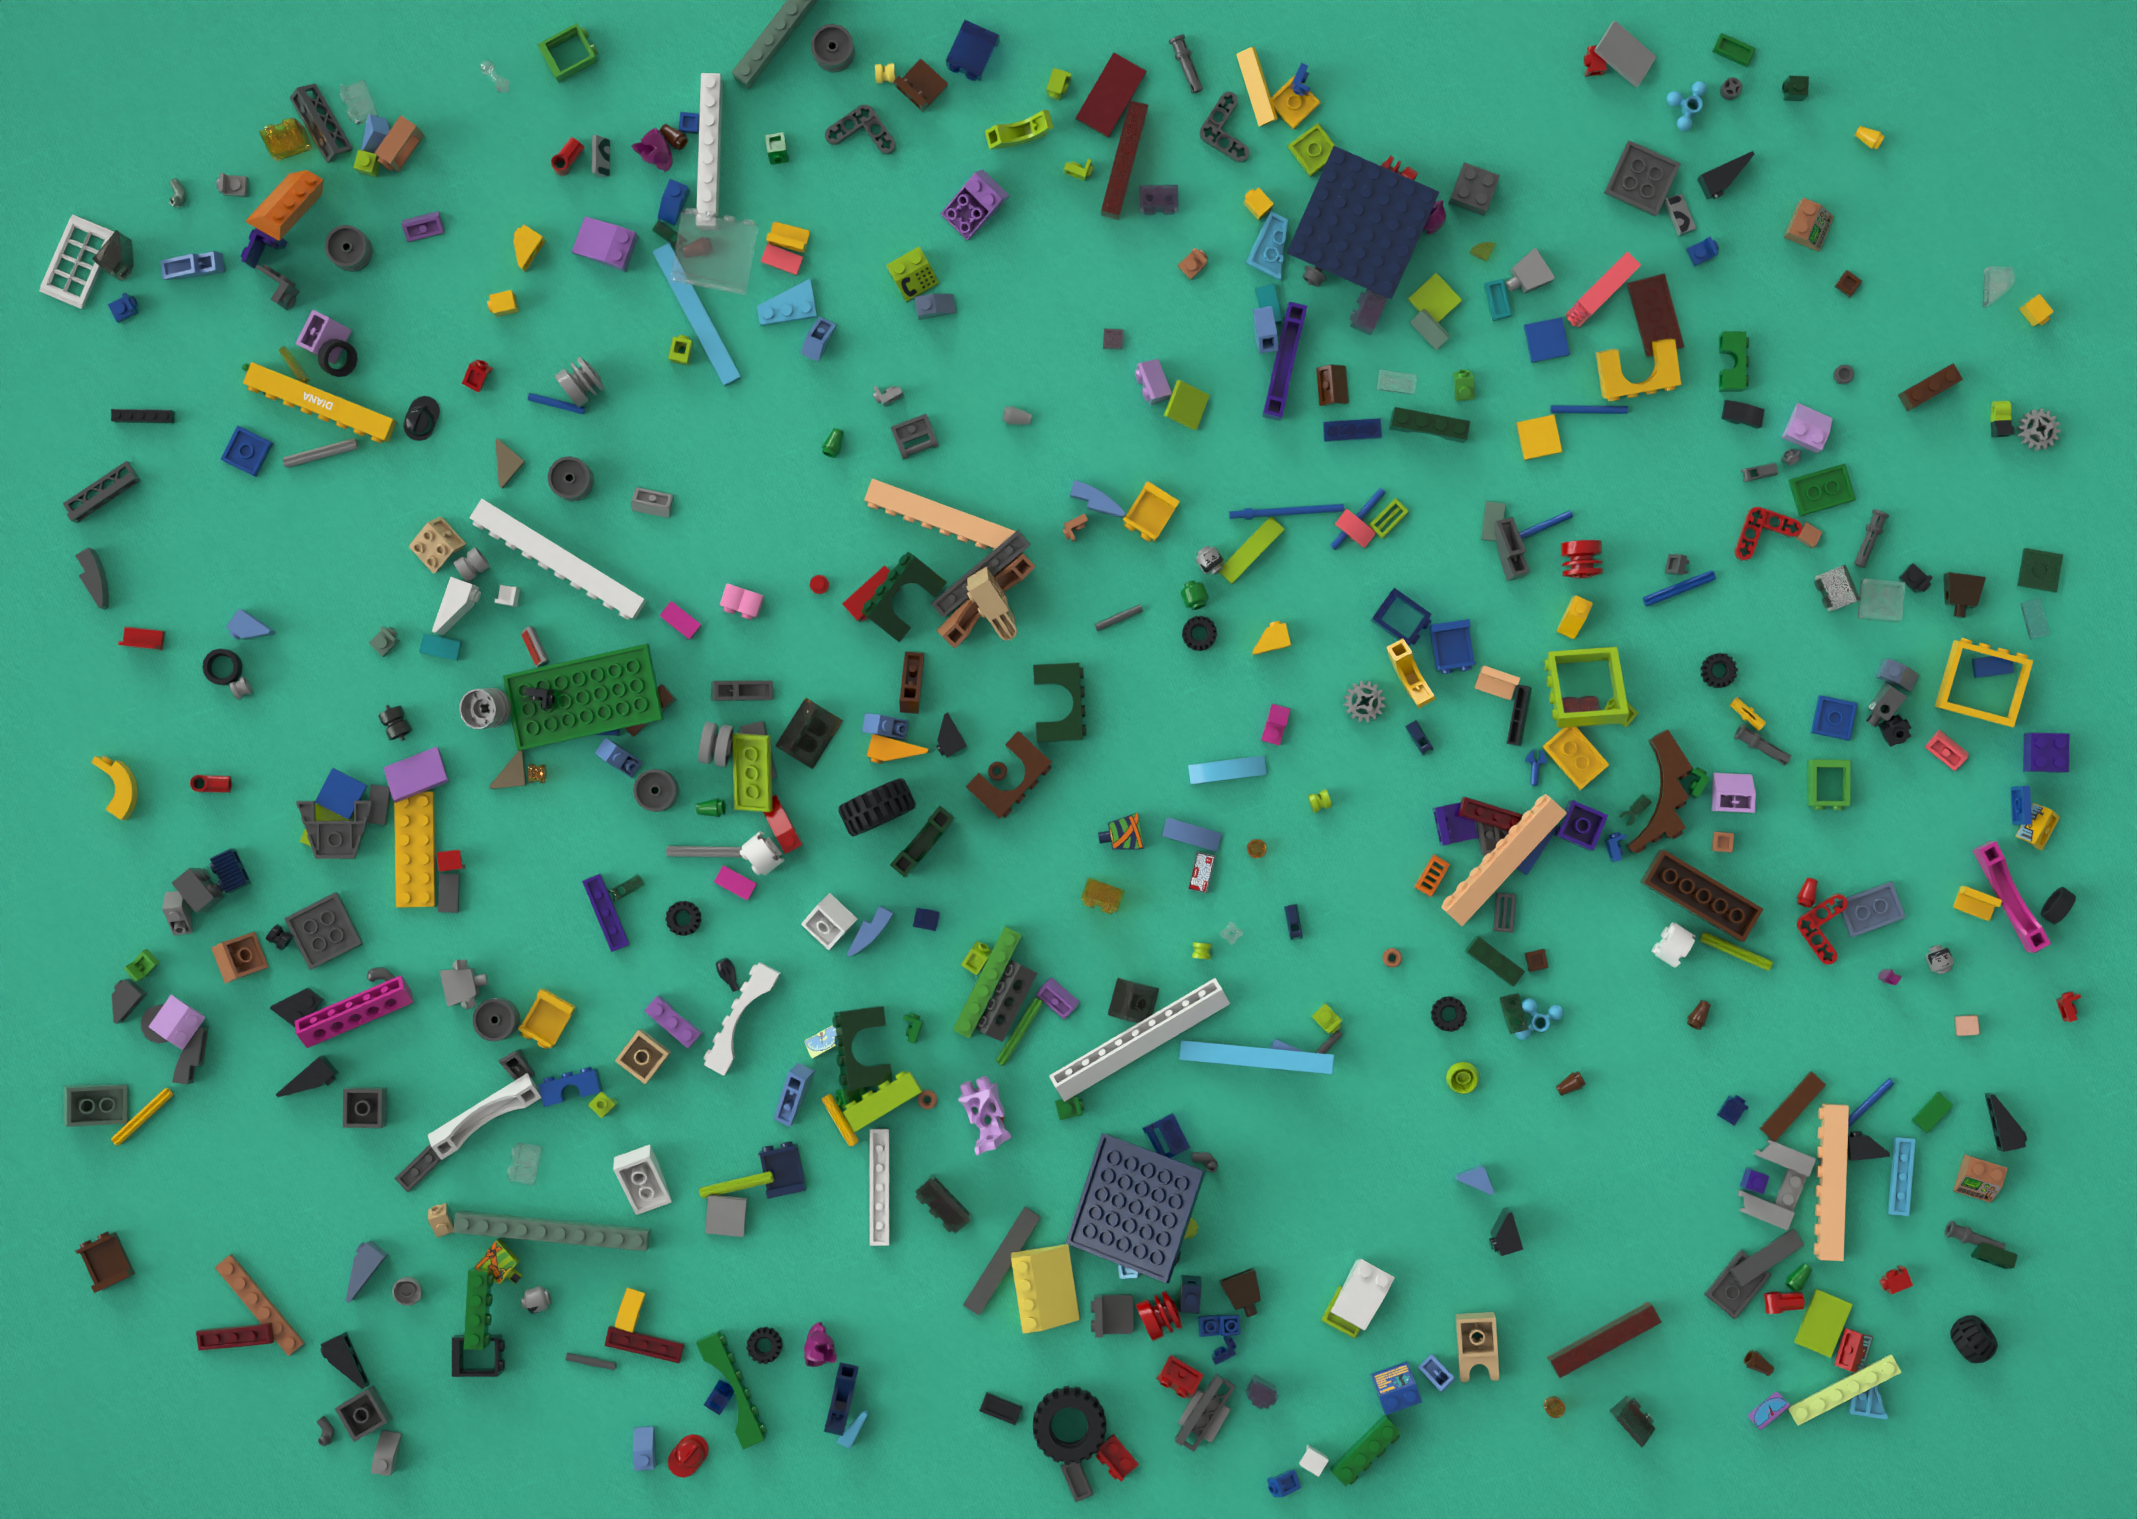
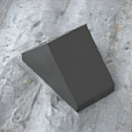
M521 1049L499 1060V1063L514 1080H517L526 1073L530 1077L535 1075Z

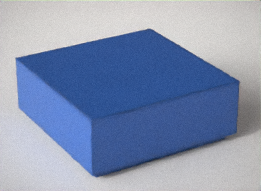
M680 112L679 131L698 134L700 114Z

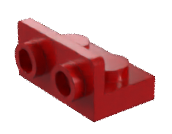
M1170 1355L1156 1379L1160 1381L1159 1383L1163 1387L1171 1388L1176 1391L1178 1396L1189 1399L1194 1395L1204 1375Z
M1115 1434L1100 1445L1096 1455L1102 1465L1106 1463L1110 1468L1108 1470L1110 1475L1115 1480L1118 1478L1121 1482L1127 1474L1139 1465Z

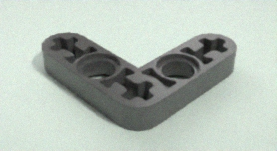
M1225 92L1202 125L1200 138L1235 162L1243 163L1249 156L1248 147L1221 130L1237 105V96L1233 92ZM1231 97L1233 104L1229 103L1225 111L1223 109L1226 102L1225 98L1229 99ZM1215 113H1222L1224 119L1221 122L1215 121L1213 119ZM1209 129H1211V134L1215 137L1217 133L1220 134L1217 137L1216 143L1213 142L1214 137H1212L1211 135L1205 137L1204 130L1208 131ZM1222 138L1229 140L1230 145L1227 148H1222L1219 145V141ZM1233 143L1236 144L1234 149L1237 151L1243 149L1245 156L1237 157V152L1232 150V153L1229 152Z
M869 105L859 106L830 126L825 132L827 142L831 145H837L864 127L880 152L889 155L895 150L894 139ZM863 110H864L865 112H868V111H869V113H868L869 117H868V118H866L865 116L861 117V118L859 119V121H860L861 123L858 124V122H857V120H856V118H855L854 116L857 115V118H859V117L862 115L861 111H863ZM847 120H852L855 126L853 129L847 130L844 127V123ZM873 125L881 127L879 134L871 133L870 129ZM839 126H841L843 132L846 133L844 135H842V132L838 133L836 140L834 138L829 139L831 137V132L837 133L840 131L838 128ZM883 136L887 143L891 142V148H882L884 145L879 138Z

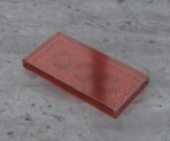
M1665 273L1627 283L1646 357L1654 356L1653 341L1672 338L1675 339L1676 349L1684 348Z

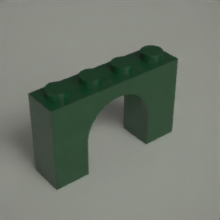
M907 552L899 559L897 566L888 573L886 580L876 588L875 594L870 600L865 602L863 609L860 611L899 643L911 627L894 613L892 600L896 591L905 584L916 583L929 594L936 597L947 583L910 552Z
M1079 663L1033 665L1034 685H1061L1071 693L1073 698L1072 711L1065 719L1056 722H1036L1037 742L1083 740V736H1086V724L1082 725V717H1086L1085 705H1081V698H1085L1084 686H1080V679L1084 678L1083 667H1079Z
M939 805L929 817L922 830L898 854L890 866L903 877H908L956 818Z
M884 1006L834 1012L832 1022L834 1028H836L835 1045L838 1047L837 1064L841 1071L839 1083L842 1089L876 1086L887 1080L891 1083L890 1064L864 1066L858 1063L852 1054V1041L859 1031L865 1028L886 1026Z

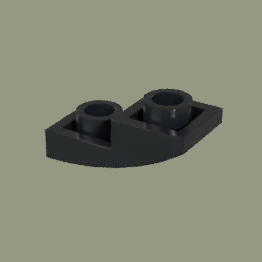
M1725 400L1721 419L1734 424L1743 423L1758 429L1762 427L1765 409L1741 402Z

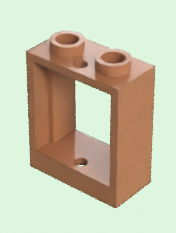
M400 115L375 151V154L379 157L377 161L392 172L394 169L399 172L424 137V134L416 125Z

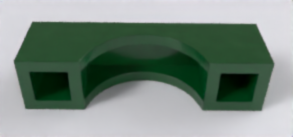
M1395 407L1392 410L1389 429L1407 433H1426L1442 437L1445 440L1465 443L1468 438L1470 421Z

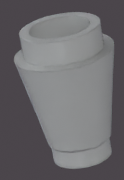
M1005 406L1002 421L1007 422V424L1029 425L1031 414L1013 406Z

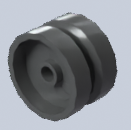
M827 24L820 27L814 33L811 48L818 66L829 72H840L848 68L855 55L853 40L849 32L840 25Z
M342 225L330 231L325 241L326 255L336 266L344 271L355 272L362 270L372 259L373 248L370 240L354 226Z
M571 456L562 457L552 464L548 472L550 488L564 500L571 502L580 501L587 497L592 490L594 484L593 473L578 458ZM570 476H573V480L568 482L570 480Z
M653 769L639 775L635 781L633 792L637 803L645 810L660 812L666 811L674 805L678 798L679 788L677 781L671 774L666 771ZM654 787L659 789L657 794L653 791Z
M493 998L484 1001L476 1008L473 1014L475 1031L481 1038L488 1041H499L510 1037L517 1030L520 1021L517 1007L505 998ZM497 1017L498 1022L495 1023L494 1019Z

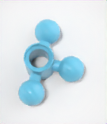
M1697 81L1692 85L1693 95L1689 96L1686 100L1677 91H1672L1667 96V103L1670 106H1682L1681 110L1684 116L1680 117L1677 121V127L1681 131H1688L1692 127L1691 117L1695 116L1702 108L1703 103L1700 96H1703L1707 91V86L1702 81ZM1688 103H1694L1696 110H1691L1688 107Z
M1525 999L1522 1003V1009L1524 1012L1531 1014L1530 1025H1519L1515 1030V1034L1518 1039L1526 1040L1530 1037L1533 1030L1539 1032L1546 1031L1549 1028L1551 1019L1560 1020L1563 1017L1564 1011L1562 1007L1553 1005L1549 1008L1548 1014L1543 1015L1537 1013V1002L1534 999ZM1542 1017L1544 1025L1537 1028L1535 1020Z

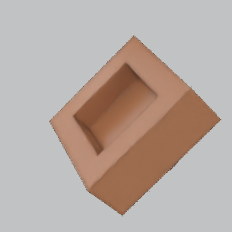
M1713 832L1712 851L1732 853L1734 833Z

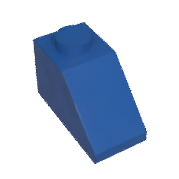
M672 179L669 180L662 196L658 219L676 226L690 193L688 186Z

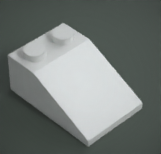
M450 577L432 632L444 636L474 606L475 602L479 601L481 595L480 587Z
M651 1145L614 1157L613 1170L636 1215L672 1202L660 1165Z
M1362 1259L1356 1260L1330 1312L1360 1329L1366 1330L1395 1277Z

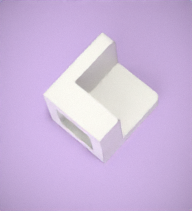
M500 585L498 599H495L494 603L517 607L520 588Z
M1307 1445V1451L1299 1464L1319 1477L1329 1459L1323 1453Z

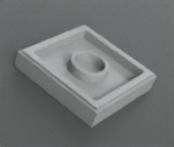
M708 1195L705 1233L744 1237L747 1198Z
M1199 1389L1195 1391L1178 1424H1184L1204 1392ZM1216 1399L1209 1402L1207 1412L1216 1410L1218 1407ZM1223 1406L1203 1437L1204 1439L1212 1443L1231 1410L1230 1407ZM1206 1415L1199 1418L1196 1423L1197 1428L1204 1427L1207 1424Z

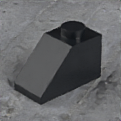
M948 712L944 714L937 739L939 745L936 746L942 756L946 755L947 758L967 747Z
M1853 1131L1848 1135V1160L1890 1157V1153L1868 1135L1862 1134V1131Z

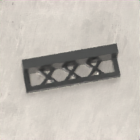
M314 83L296 88L290 96V100L327 163L333 162L339 154L350 152L353 148L317 85ZM312 90L316 99L309 97L306 92ZM316 107L323 109L325 116L319 114ZM326 123L332 125L335 131L328 130L325 126ZM335 139L341 141L344 147L338 148Z
M128 461L124 462L64 502L63 505L69 512L67 514L69 519L76 523L80 522L141 481ZM127 468L130 473L119 479L120 471ZM108 479L114 480L112 485L103 490L105 481ZM90 491H99L97 495L87 500ZM75 501L83 502L82 505L74 510L70 506Z
M1216 1373L1175 1436V1442L1180 1446H1186L1194 1452L1236 1385ZM1222 1383L1230 1387L1226 1394H1217V1390ZM1217 1399L1218 1407L1216 1410L1207 1412L1209 1402ZM1206 1415L1207 1424L1204 1427L1197 1428L1196 1423L1199 1418ZM1196 1432L1197 1440L1193 1445L1185 1441L1190 1433Z

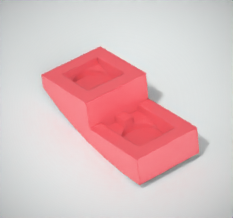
M1348 509L1343 512L1335 523V526L1349 535L1352 540L1363 548L1368 545L1376 534Z

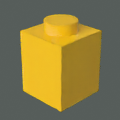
M1259 187L1255 191L1251 189L1244 196L1246 199L1243 204L1258 221L1274 206V203Z
M512 290L489 295L490 301H487L488 308L496 317L519 312L516 296Z
M2040 294L2019 308L2032 326L2037 324L2042 326L2051 319L2049 315L2054 312Z

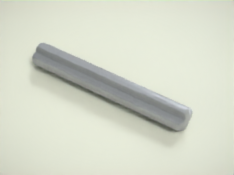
M354 438L283 457V464L287 468L355 450L358 448V444Z
M667 846L666 855L678 857H742L740 854L742 847Z

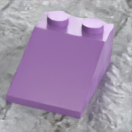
M584 217L572 253L626 272L639 236L636 232L618 225Z

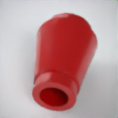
M1806 878L1796 897L1798 899L1797 904L1812 908L1816 901L1817 880Z

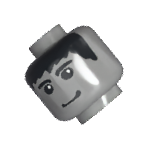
M1206 546L1197 553L1196 563L1204 574L1212 573V575H1215L1222 570L1221 566L1224 563V558L1216 547Z
M1940 944L1929 948L1930 952L1926 954L1925 958L1932 972L1943 974L1952 970L1954 959L1949 948H1941Z
M542 1286L526 1290L524 1298H521L523 1309H528L531 1314L546 1311L551 1304L548 1289L545 1290Z

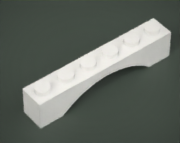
M759 962L758 965H753L749 973L752 975L749 982L745 981L740 989L743 992L741 997L734 1000L731 1006L733 1009L731 1015H726L722 1022V1026H724L722 1032H717L712 1041L715 1043L712 1050L708 1049L703 1058L706 1060L705 1066L723 1076L727 1074L735 1059L734 1033L741 1014L754 999L772 990L781 974L762 962Z
M526 1073L428 1134L431 1147L441 1160L457 1151L472 1133L491 1119L508 1111L526 1108L542 1098L537 1085L529 1074Z

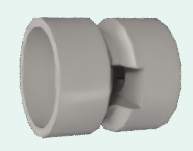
M476 547L467 552V558L460 557L453 562L458 572L467 582L473 580L477 576V572L483 573L490 568L489 563Z

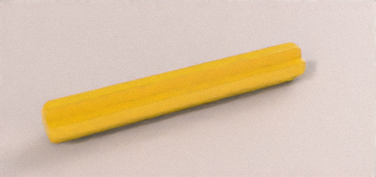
M169 1088L162 1090L111 1138L112 1142L117 1146L121 1145L164 1105L174 1093Z

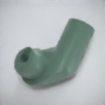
M175 178L169 182L174 190V195L169 199V203L173 207H180L183 205L186 191L179 180Z

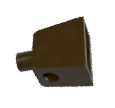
M1952 572L1944 574L1945 605L1955 606L1953 617L1965 618L1967 608L1977 607L1986 577Z
M1254 1267L1219 1280L1235 1310L1243 1308L1247 1317L1257 1314L1254 1303L1261 1301Z

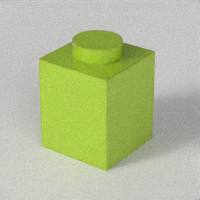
M358 150L353 168L360 174L377 178L381 163L377 161L379 157L376 154Z

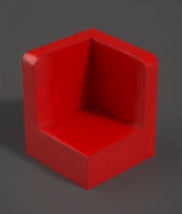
M460 850L437 852L439 872L465 869V865H462Z

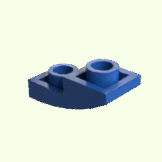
M1239 1315L1198 1316L1199 1336L1240 1335Z

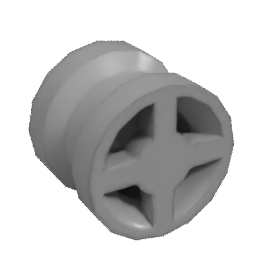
M244 676L239 681L229 684L237 700L242 699L246 694L250 695L253 693L250 683Z

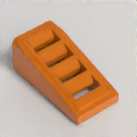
M1433 854L1414 888L1432 897L1450 864ZM1434 861L1443 866V869L1441 870L1434 866ZM1430 868H1432L1440 874L1436 876L1433 873L1429 872ZM1426 875H1429L1430 877L1435 879V882L1433 883L1430 880L1426 879ZM1424 881L1432 887L1428 889L1422 885V882Z

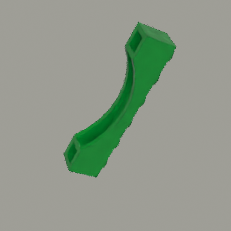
M719 1330L699 1339L696 1344L703 1360L721 1371L735 1392L738 1404V1423L735 1433L742 1448L746 1449L765 1440L767 1429L764 1423H760L757 1417L759 1416V1411L756 1405H752L750 1398H752L750 1390L743 1385L742 1380L744 1378L742 1372L735 1367L736 1359L733 1352L728 1351L726 1346L728 1341L725 1334L721 1335Z

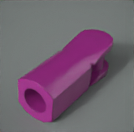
M1884 969L1879 973L1878 979L1885 984L1895 986L1901 980V976L1895 974L1892 969Z

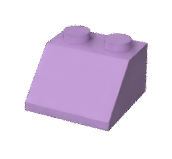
M1797 403L1781 438L1814 453L1822 451L1829 436L1833 418Z
M171 994L148 1027L183 1050L205 1019V1016Z

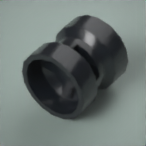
M278 924L266 936V940L276 944V947L281 951L293 939V935L289 932H284L283 928Z

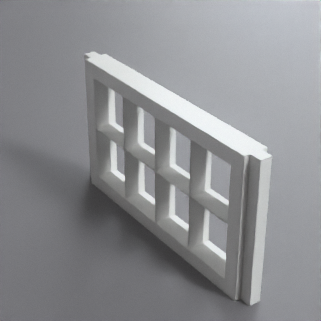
M72 214L39 291L83 309L113 242L115 232ZM75 227L88 233L83 244L70 239ZM91 234L104 239L100 251L87 246ZM68 243L81 248L77 259L63 254ZM84 250L98 255L93 266L80 261ZM61 258L75 263L70 274L57 269ZM78 265L91 270L87 281L74 276ZM55 273L68 278L64 289L50 284ZM71 280L85 285L80 297L67 292Z

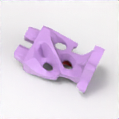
M987 1075L976 1080L977 1089H974L971 1081L962 1083L960 1085L962 1095L958 1099L965 1107L970 1123H975L980 1129V1139L976 1141V1146L974 1147L976 1155L994 1150L1004 1141L1012 1138L1004 1126L1005 1114L999 1099L997 1083L991 1084ZM973 1107H977L978 1113L974 1112ZM985 1116L991 1117L990 1124L985 1123Z

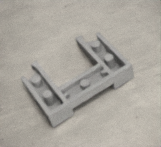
M1767 1139L1766 1141L1770 1145L1762 1152L1756 1149L1753 1154L1787 1168L1774 1203L1739 1190L1738 1196L1744 1197V1208H1739V1211L1788 1231L1795 1214L1793 1212L1806 1178L1811 1174L1816 1159Z

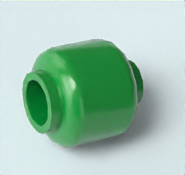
M1195 580L1185 583V588L1181 590L1185 606L1192 608V610L1204 607L1209 597L1203 583H1195Z

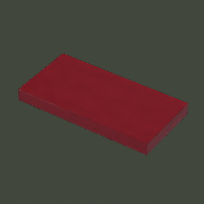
M1113 52L1077 114L1076 120L1109 138L1147 71Z

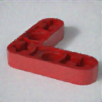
M1754 507L1746 515L1735 548V556L1741 561L1752 557L1762 528L1787 537H1795L1801 533L1802 524L1796 519L1761 507ZM1758 511V515L1761 518L1757 519L1754 525H1748V523H1753L1754 521L1752 513ZM1771 517L1779 519L1778 527L1770 525ZM1784 520H1786L1785 525L1787 526L1795 524L1794 527L1797 529V531L1791 533V529L1787 527H1784L1783 530H1781L1782 526L1784 525ZM1749 528L1755 531L1753 539H1748L1745 535V531ZM1742 540L1752 543V546L1750 544L1747 545L1746 551L1749 553L1744 555V557L1740 549H1743L1746 543H1742Z
M1840 893L1830 896L1801 915L1797 920L1799 931L1819 959L1827 965L1833 964L1836 961L1837 952L1819 926L1846 909L1847 899ZM1835 898L1838 900L1843 899L1842 907L1834 906L1832 908L1834 912L1831 913L1830 908L1826 904L1829 903L1832 906L1835 903ZM1818 909H1826L1828 912L1827 916L1819 918L1816 915ZM1802 920H1805V921H1809V920H1810V921H1811V922L1809 923L1810 928H1811L1812 930H1813L1814 928H1816L1817 930L1812 931V932L1807 936L1806 933H1809V930H1808L1805 926H1804V927H1801V925H1802ZM1818 934L1823 938V941L1815 945L1812 943L1811 938ZM1826 943L1828 944V946H1825L1827 952H1833L1832 959L1830 960L1829 958H1823L1825 953L1822 949L1820 951L1817 950Z

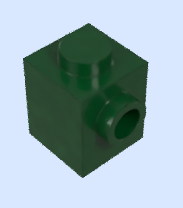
M1790 75L1782 85L1784 100L1803 101L1808 96L1809 76Z

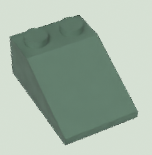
M63 1085V1124L65 1126L127 1123V1085Z

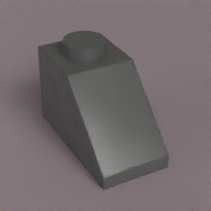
M131 979L120 980L114 987L112 1008L113 1022L116 1024L123 1023L147 995Z

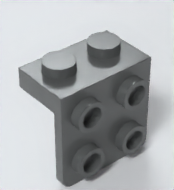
M265 264L263 267L257 265L256 268L280 283L271 300L288 311L289 307L294 306L296 296L300 292L294 288L296 284Z
M1094 1295V1301H1091V1313H1095V1320H1091V1332H1095V1338L1103 1337V1334L1133 1333L1132 1295Z

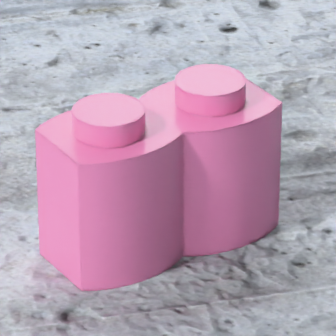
M726 584L720 606L724 607L723 611L734 614L737 611L742 613L741 617L752 620L753 617L758 618L765 596Z

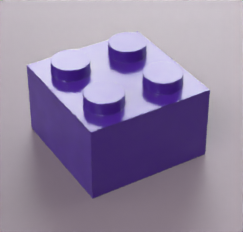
M2024 733L2023 772H2069L2070 734Z
M1569 800L1565 809L1567 814L1561 819L1554 836L1586 850L1594 851L1608 815L1574 800Z

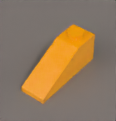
M872 734L867 757H871V762L881 764L882 761L887 762L927 754L929 749Z

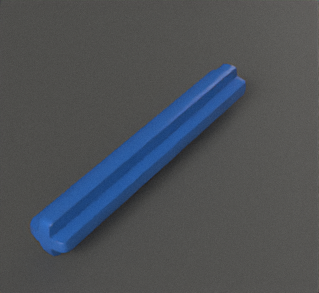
M1711 570L1643 597V602L1648 607L1716 579L1715 573Z

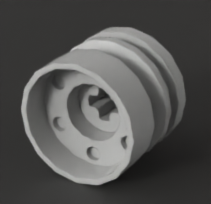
M581 356L577 358L581 365L580 368H577L573 362L570 363L574 371L572 374L566 369H562L554 376L578 408L589 401L585 392L589 390L593 395H597L593 386L596 385L600 391L605 389L600 376L590 363L583 360Z
M498 688L473 689L462 697L459 712L465 724L473 729L496 728L508 720L511 704L507 695Z

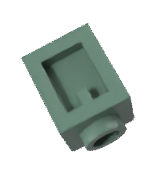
M382 626L380 628L381 631L369 644L384 657L400 640L396 637L398 633L393 628Z

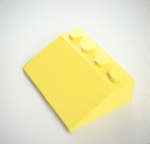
M1068 1244L1011 1253L1023 1334L1043 1331L1080 1320Z

